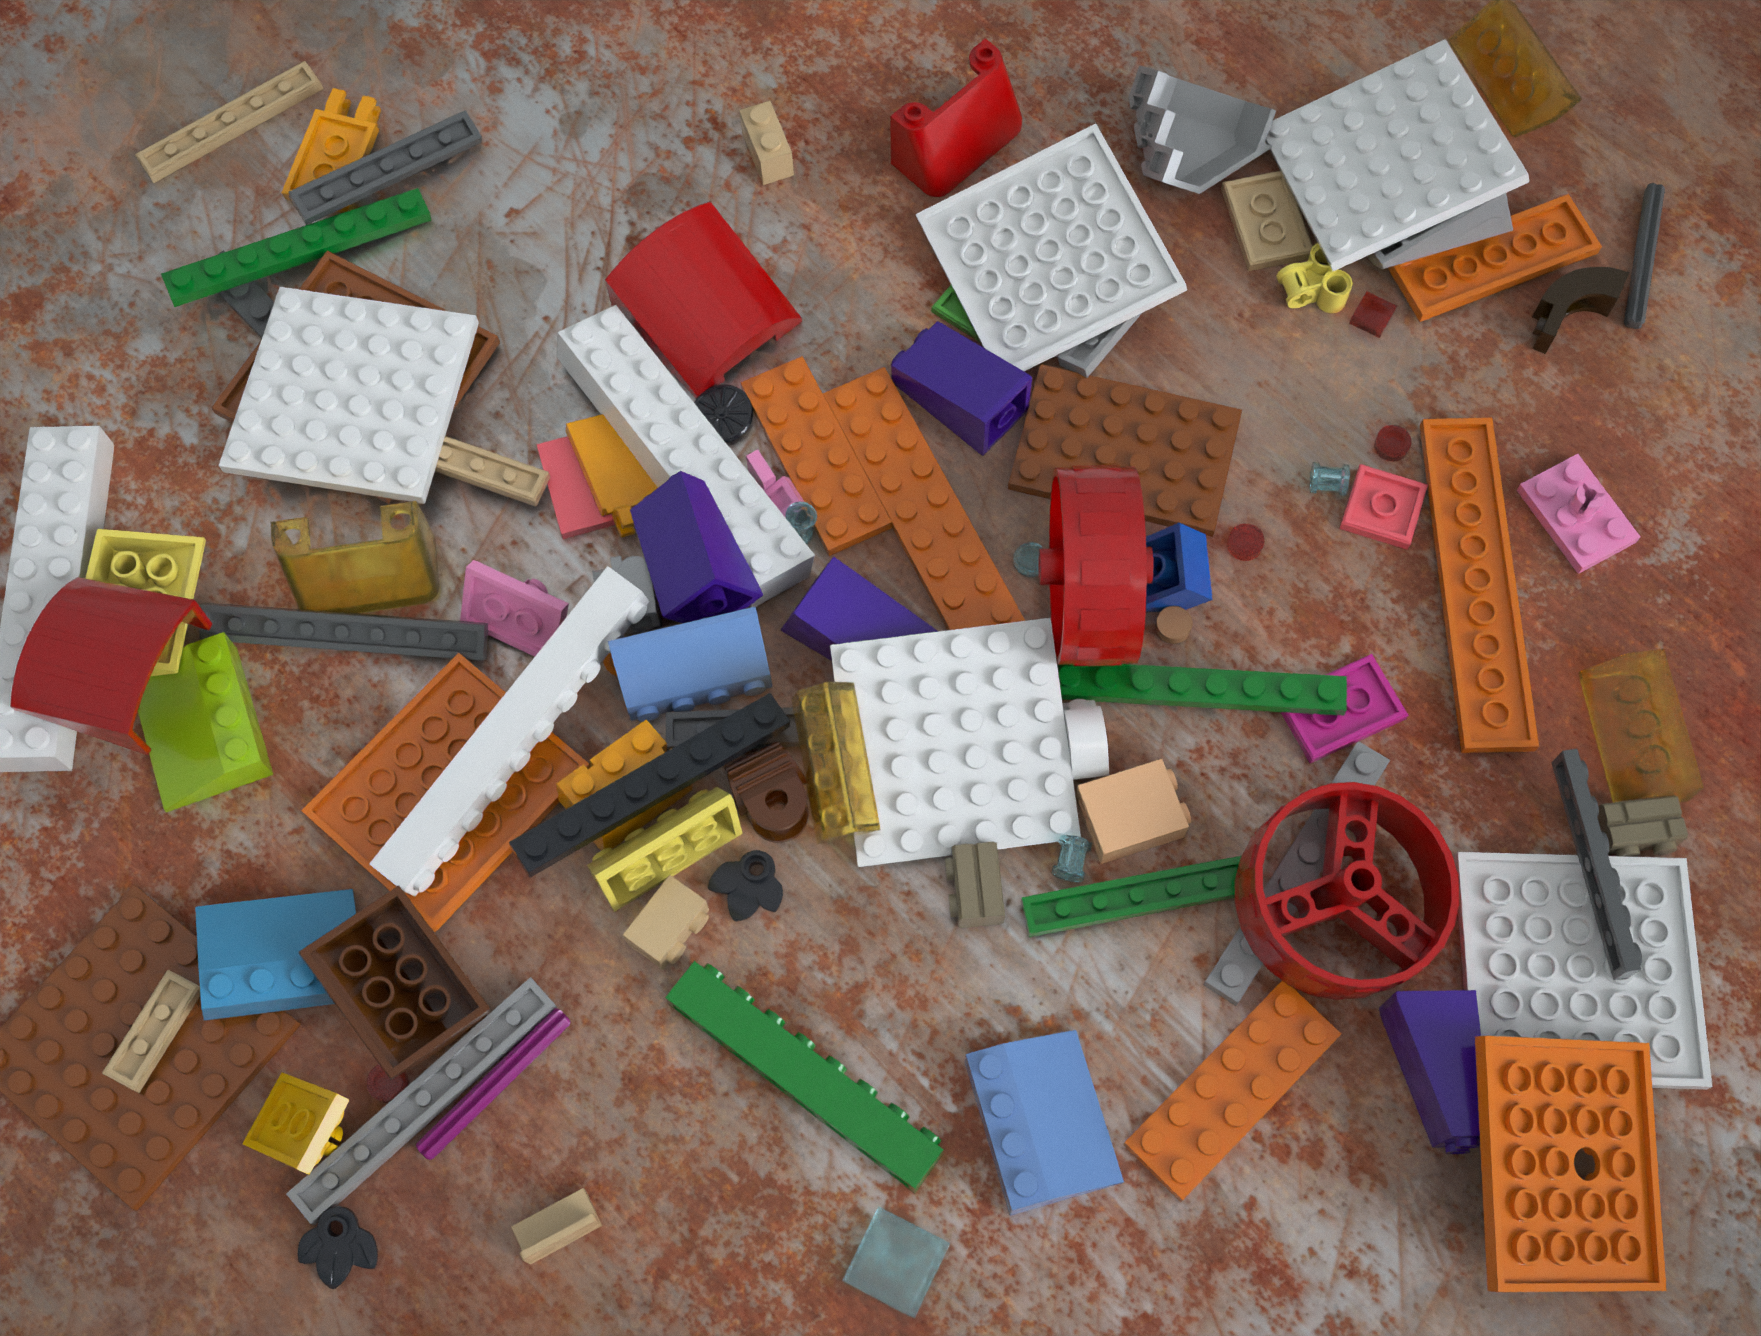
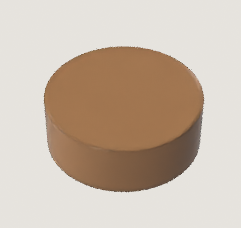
M1166 607L1157 617L1155 624L1156 633L1167 643H1181L1190 635L1193 626L1192 617L1182 607Z

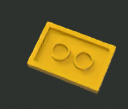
M281 1072L242 1144L310 1175L313 1167L319 1163L323 1155L328 1156L337 1149L338 1146L329 1142V1138L332 1137L341 1142L343 1129L339 1124L344 1117V1109L349 1099Z

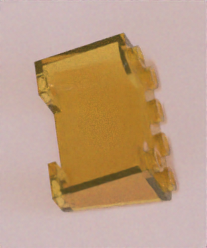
M417 501L380 506L383 539L311 549L308 517L270 522L273 549L297 608L302 610L359 614L421 605L432 601L439 592L436 538ZM400 513L408 514L411 519L406 528L396 530L391 527V520L395 515ZM289 529L299 530L301 535L298 542L293 544L285 531Z

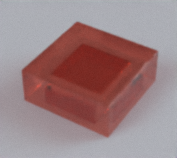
M1366 291L1349 324L1380 338L1391 320L1397 305Z

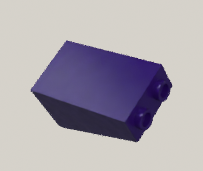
M939 321L929 330L927 328L923 329L917 335L914 344L906 352L904 350L900 351L891 363V379L895 386L982 456L1028 412L1032 377Z
M679 471L630 509L664 618L683 624L746 609L763 596L754 574L704 480Z
M834 556L818 575L780 629L785 634L831 661L830 645L939 632Z
M1476 990L1396 991L1379 1007L1380 1017L1432 1148H1445L1446 1154L1470 1153V1149L1480 1147L1475 1036H1481Z

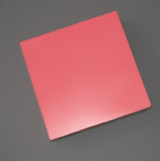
M1360 464L1339 529L1408 550L1428 484Z

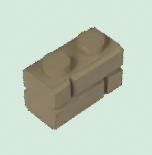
M1676 795L1605 803L1599 806L1597 818L1601 831L1606 833L1609 840L1608 855L1616 854L1619 857H1637L1640 855V851L1653 850L1654 855H1665L1677 851V846L1686 840L1688 836L1684 818L1681 816L1682 810L1679 799Z
M997 842L952 846L951 857L945 858L946 880H954L955 894L948 895L950 917H958V926L960 928L1003 924L1005 910Z

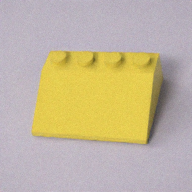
M97 529L85 579L194 599L206 540L204 537ZM181 622L161 653L151 676L178 673L188 627L187 623Z
M718 787L710 791L708 789L701 790L690 798L689 804L679 810L670 809L658 817L657 823L646 830L639 828L631 832L625 838V842L616 848H606L598 852L592 858L593 862L589 863L587 867L613 911H617L663 883L669 875H676L743 834L734 799L728 792Z

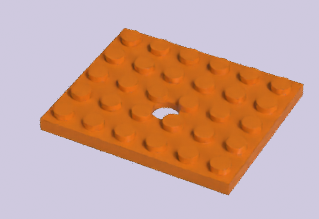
M458 653L301 811L386 889L391 891L397 886L369 863L506 692ZM553 732L544 741H538L530 752L531 756L527 764L520 771H515L506 782L507 787L501 797L488 804L482 812L483 818L478 826L470 832L467 831L458 842L459 848L455 855L447 862H442L434 872L435 878L432 884L416 896L404 892L434 932L455 913L513 852L509 842L536 827L559 803L556 783L583 764L587 769L590 768V764Z
M1475 1036L1487 1291H1667L1649 1043ZM1581 1148H1583L1586 1154L1593 1156L1595 1162L1594 1172L1589 1173L1585 1180L1578 1176L1574 1167L1575 1155Z

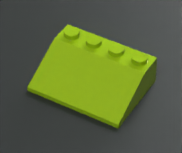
M224 632L183 647L178 673L150 676L138 708V714L146 744L151 748L149 755L165 812L173 811L274 775L238 649Z

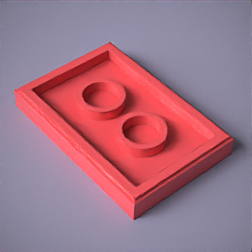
M568 436L536 444L543 470L548 471L550 474L547 485L562 538L567 539L614 526L612 514L601 516Z

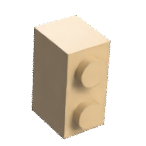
M771 101L739 110L742 135L762 184L766 185L794 176L792 151Z
M669 875L625 931L623 937L630 947L664 970L668 963L673 965L682 956L686 948L684 942L691 933L697 934L705 926L709 918L707 902Z

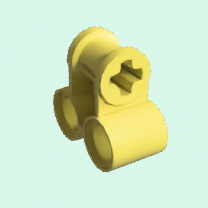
M1318 243L1312 247L1307 262L1287 265L1276 275L1278 283L1283 285L1288 296L1286 303L1289 308H1300L1316 302L1319 309L1330 314L1340 312L1345 307L1353 285L1352 278L1348 273L1338 269L1332 271Z

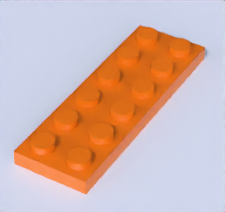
M1567 194L1512 215L1513 231L1388 267V270L1419 322H1422L1599 253L1602 245L1570 195Z
M803 356L740 382L741 389L748 396L753 412L784 472L807 506L804 507V510L828 556L892 528L891 519Z
M1281 981L1123 1145L1182 1202L1337 1040L1341 1033L1293 987Z

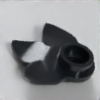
M760 850L747 852L740 861L723 863L713 873L708 884L710 891L728 894V910L732 920L735 922L750 918L760 906L770 912H776L783 898L782 885L774 876L775 863L768 853ZM757 864L763 866L764 870L760 875L755 876L750 873L752 866Z
M334 1206L321 1215L317 1227L307 1231L302 1236L298 1245V1262L303 1264L316 1262L319 1278L330 1289H336L345 1281L353 1265L374 1269L378 1262V1249L374 1236L369 1231L359 1227L358 1218L351 1209L344 1206ZM332 1221L342 1223V1234H335L331 1230Z

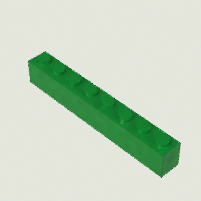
M694 961L665 997L669 1006L913 1193H916L943 1156L944 1149L938 1146L941 1139L926 1127H922L919 1131L909 1124L907 1120L910 1116L891 1102L887 1107L875 1097L878 1092L864 1080L859 1079L855 1083L844 1074L847 1068L830 1055L824 1059L813 1050L816 1045L805 1035L797 1032L793 1036L783 1028L785 1021L770 1009L763 1013L752 1005L755 999L744 989L737 986L732 990L722 982L725 976L715 967L707 963L703 968Z

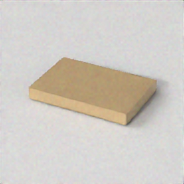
M1281 171L1222 182L1221 191L1248 271L1308 260L1313 246L1298 203Z

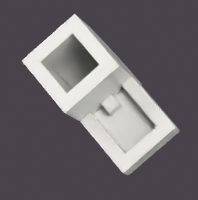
M1075 699L1069 703H1062L1073 780L1108 776V743L1101 706H1096L1095 700Z

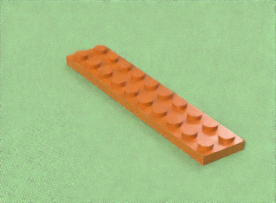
M882 367L823 393L891 519L892 528L946 629L955 630L1025 621L886 368Z
M1422 419L1419 426L1426 481L1428 484L1427 489L1461 753L1536 751L1539 747L1493 419Z

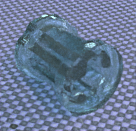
M1313 462L1309 481L1310 493L1323 490L1339 492V495L1346 496L1349 487L1350 466L1348 464H1343L1342 467L1320 466L1319 462Z
M795 502L787 508L785 518L803 541L808 544L813 537V527L817 521V513L812 505L806 502Z
M1061 835L1058 842L1061 845L1058 863L1053 866L1051 873L1057 878L1066 881L1082 882L1085 878V873L1082 870L1086 853L1091 851L1092 843L1079 836Z

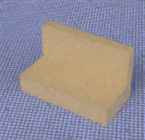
M582 1188L511 1226L521 1247L520 1256L522 1260L531 1265L603 1225L587 1191Z

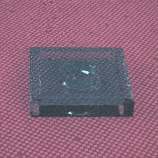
M878 1206L842 1282L915 1319L950 1243Z

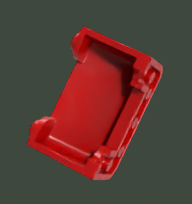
M986 38L976 45L969 54L970 68L978 76L943 105L932 112L921 103L911 102L903 105L890 116L891 164L925 194L931 197H942L951 192L1021 131L1022 114L1002 54Z

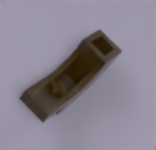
M1587 267L1574 270L1557 279L1546 290L1532 315V318L1538 320L1532 333L1538 336L1533 349L1546 354L1562 320L1570 314L1588 311L1607 317L1621 294L1629 272L1610 267Z

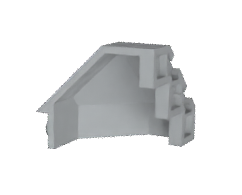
M1139 65L1128 98L1130 109L1136 111L1137 122L1134 124L1137 146L1142 148L1145 161L1141 163L1144 176L1200 194L1273 147L1266 144L1265 140L1271 129L1276 110Z

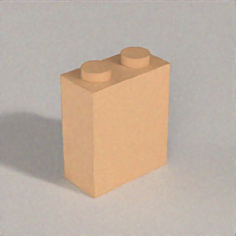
M1163 759L1078 785L1075 798L1100 864L1185 837L1189 828L1188 824H1191L1190 812L1184 802H1179L1175 792L1178 789L1175 774L1171 768L1166 770Z

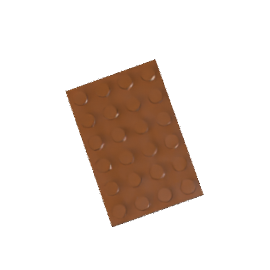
M1040 364L1008 482V490L1050 499L1052 476L1055 468L1071 467L1072 465L1134 466L1140 478L1146 522L1167 527L1181 523L1206 534V536L1213 537L1242 409L1091 375L1085 378L1078 372Z

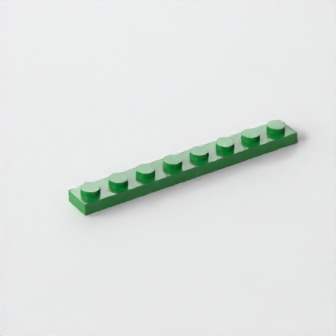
M416 188L161 273V276L174 307L320 259L327 251L334 254L432 221L431 215L419 189Z
M1133 664L1116 666L1057 665L1062 700L1084 699L1095 700V702L1345 716L1347 711V676Z

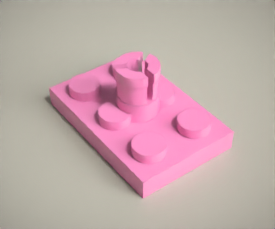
M1579 454L1521 483L1517 488V492L1578 574L1635 544L1641 537Z
M473 560L466 566L460 621L488 623L489 636L535 657L567 617L569 603L548 594L545 585L537 579L532 578L531 580L527 579L521 582Z

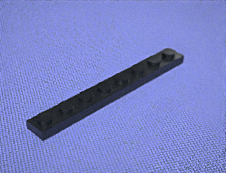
M768 693L509 842L510 848L528 877L531 878L790 727V720L772 694Z

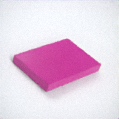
M1372 654L1326 674L1347 676V711L1345 716L1280 712L1310 764L1400 723L1409 716Z

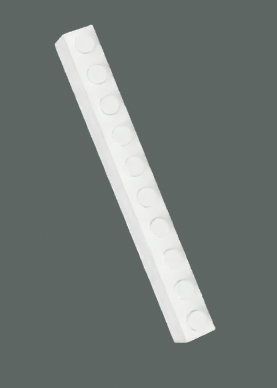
M607 566L369 863L373 868L412 896L425 891L432 884L435 878L434 872L442 862H447L455 855L461 838L467 831L470 832L478 826L483 818L482 812L491 801L494 802L501 797L507 787L506 782L515 771H520L527 764L531 756L530 752L538 741H544L551 734L554 728V721L562 711L566 712L574 705L578 697L577 692L585 682L589 683L597 676L601 668L600 663L608 653H611L608 641L624 638L623 634L631 624H636L643 618L647 611L646 605L650 601L639 588Z

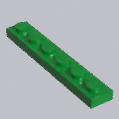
M1241 856L1022 897L1021 904L1028 936L1034 937L1235 898V878Z

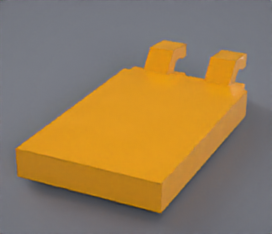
M336 88L332 89L326 102L325 110L315 109L281 192L286 200H290L289 191L371 153L379 133L377 121L381 113L380 107L375 106L377 103L375 98L363 95L357 107L355 118L347 116L351 101L345 99L346 92ZM348 205V206H346V207H344V208H342V209H340V210H338V211H336V212H338V213L347 212L350 205Z
M603 414L566 423V434L601 516L612 514L621 538L635 534L633 527L635 525L630 509L658 487Z

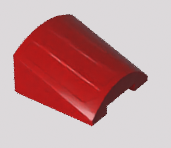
M711 201L691 208L661 225L637 244L605 279L611 306L616 305L663 365L695 398L708 388L722 384L725 381L724 374L770 338L773 337L778 341L802 322V317Z
M77 577L67 583L52 597L35 621L17 663L10 707L16 711L149 755L151 748L133 731V726L141 699L154 667L166 644L181 622L208 631L213 623L193 599Z

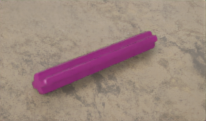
M553 1009L416 1143L418 1151L426 1159H434L570 1025V1019L560 1009Z

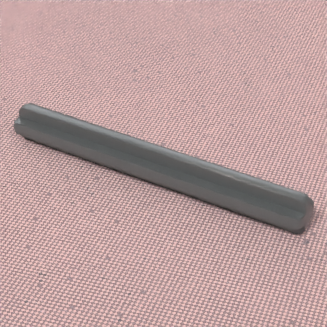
M1650 183L1644 191L1624 324L1628 328L1639 329L1646 319L1665 188L1662 184Z

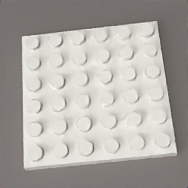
M1446 39L1273 120L1265 140L1266 144L1273 146L1270 151L1332 271L1529 183L1528 172Z
M1097 124L916 214L917 220L983 348L1023 371L1187 291L1184 279Z
M279 287L219 463L220 469L225 473L425 504L479 324L476 315Z
M1051 618L830 645L858 867L951 856L952 846L960 844L997 842L998 849L1081 839Z
M1457 852L1455 854L1454 862L1459 878L1458 918L1464 990H1476L1481 1036L1649 1043L1652 1088L1707 1090L1712 1087L1687 858L1609 856L1611 867L1617 870L1620 878V889L1618 891L1622 905H1626L1630 912L1631 925L1629 929L1633 942L1638 944L1642 954L1640 971L1629 978L1613 980L1578 855Z

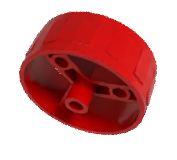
M1072 465L1071 467L1055 468L1053 471L1049 509V548L1039 549L1038 577L1039 585H1049L1050 617L1057 665L1116 666L1126 663H1138L1140 659L1145 629L1147 584H1152L1153 551L1152 547H1146L1142 489L1138 471L1134 466Z
M1358 782L1330 783L1301 793L1298 797L1277 809L1255 831V835L1250 839L1240 858L1235 878V907L1241 930L1251 950L1271 973L1287 985L1311 996L1333 1000L1358 999L1390 990L1424 970L1423 968L1428 966L1444 948L1455 926L1459 907V878L1448 845L1438 828L1423 811L1404 797L1379 786ZM1329 809L1322 877L1265 898L1263 891V863L1268 843L1279 823L1289 816L1304 811ZM1376 824L1397 840L1409 855L1418 872L1424 895L1423 921L1381 888L1382 876L1378 868L1373 865ZM1345 829L1354 833L1356 842L1351 841L1347 837ZM1343 856H1351L1353 863L1341 869ZM1366 902L1377 912V917L1373 919L1357 907ZM1287 903L1296 906L1299 918H1294L1289 914ZM1340 918L1400 968L1393 975L1379 979L1359 980L1337 976L1314 966L1298 954L1285 940L1284 936L1324 921H1334ZM1387 921L1395 926L1397 936L1392 935L1388 931Z

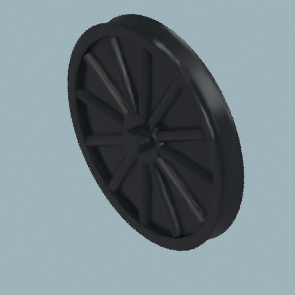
M732 385L712 386L698 396L694 402L725 443L741 437L748 430L753 419V408L748 396L744 391Z

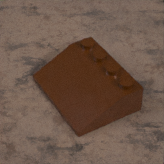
M399 885L299 951L303 961L390 1080L462 1037L482 1021L490 1011V1007Z

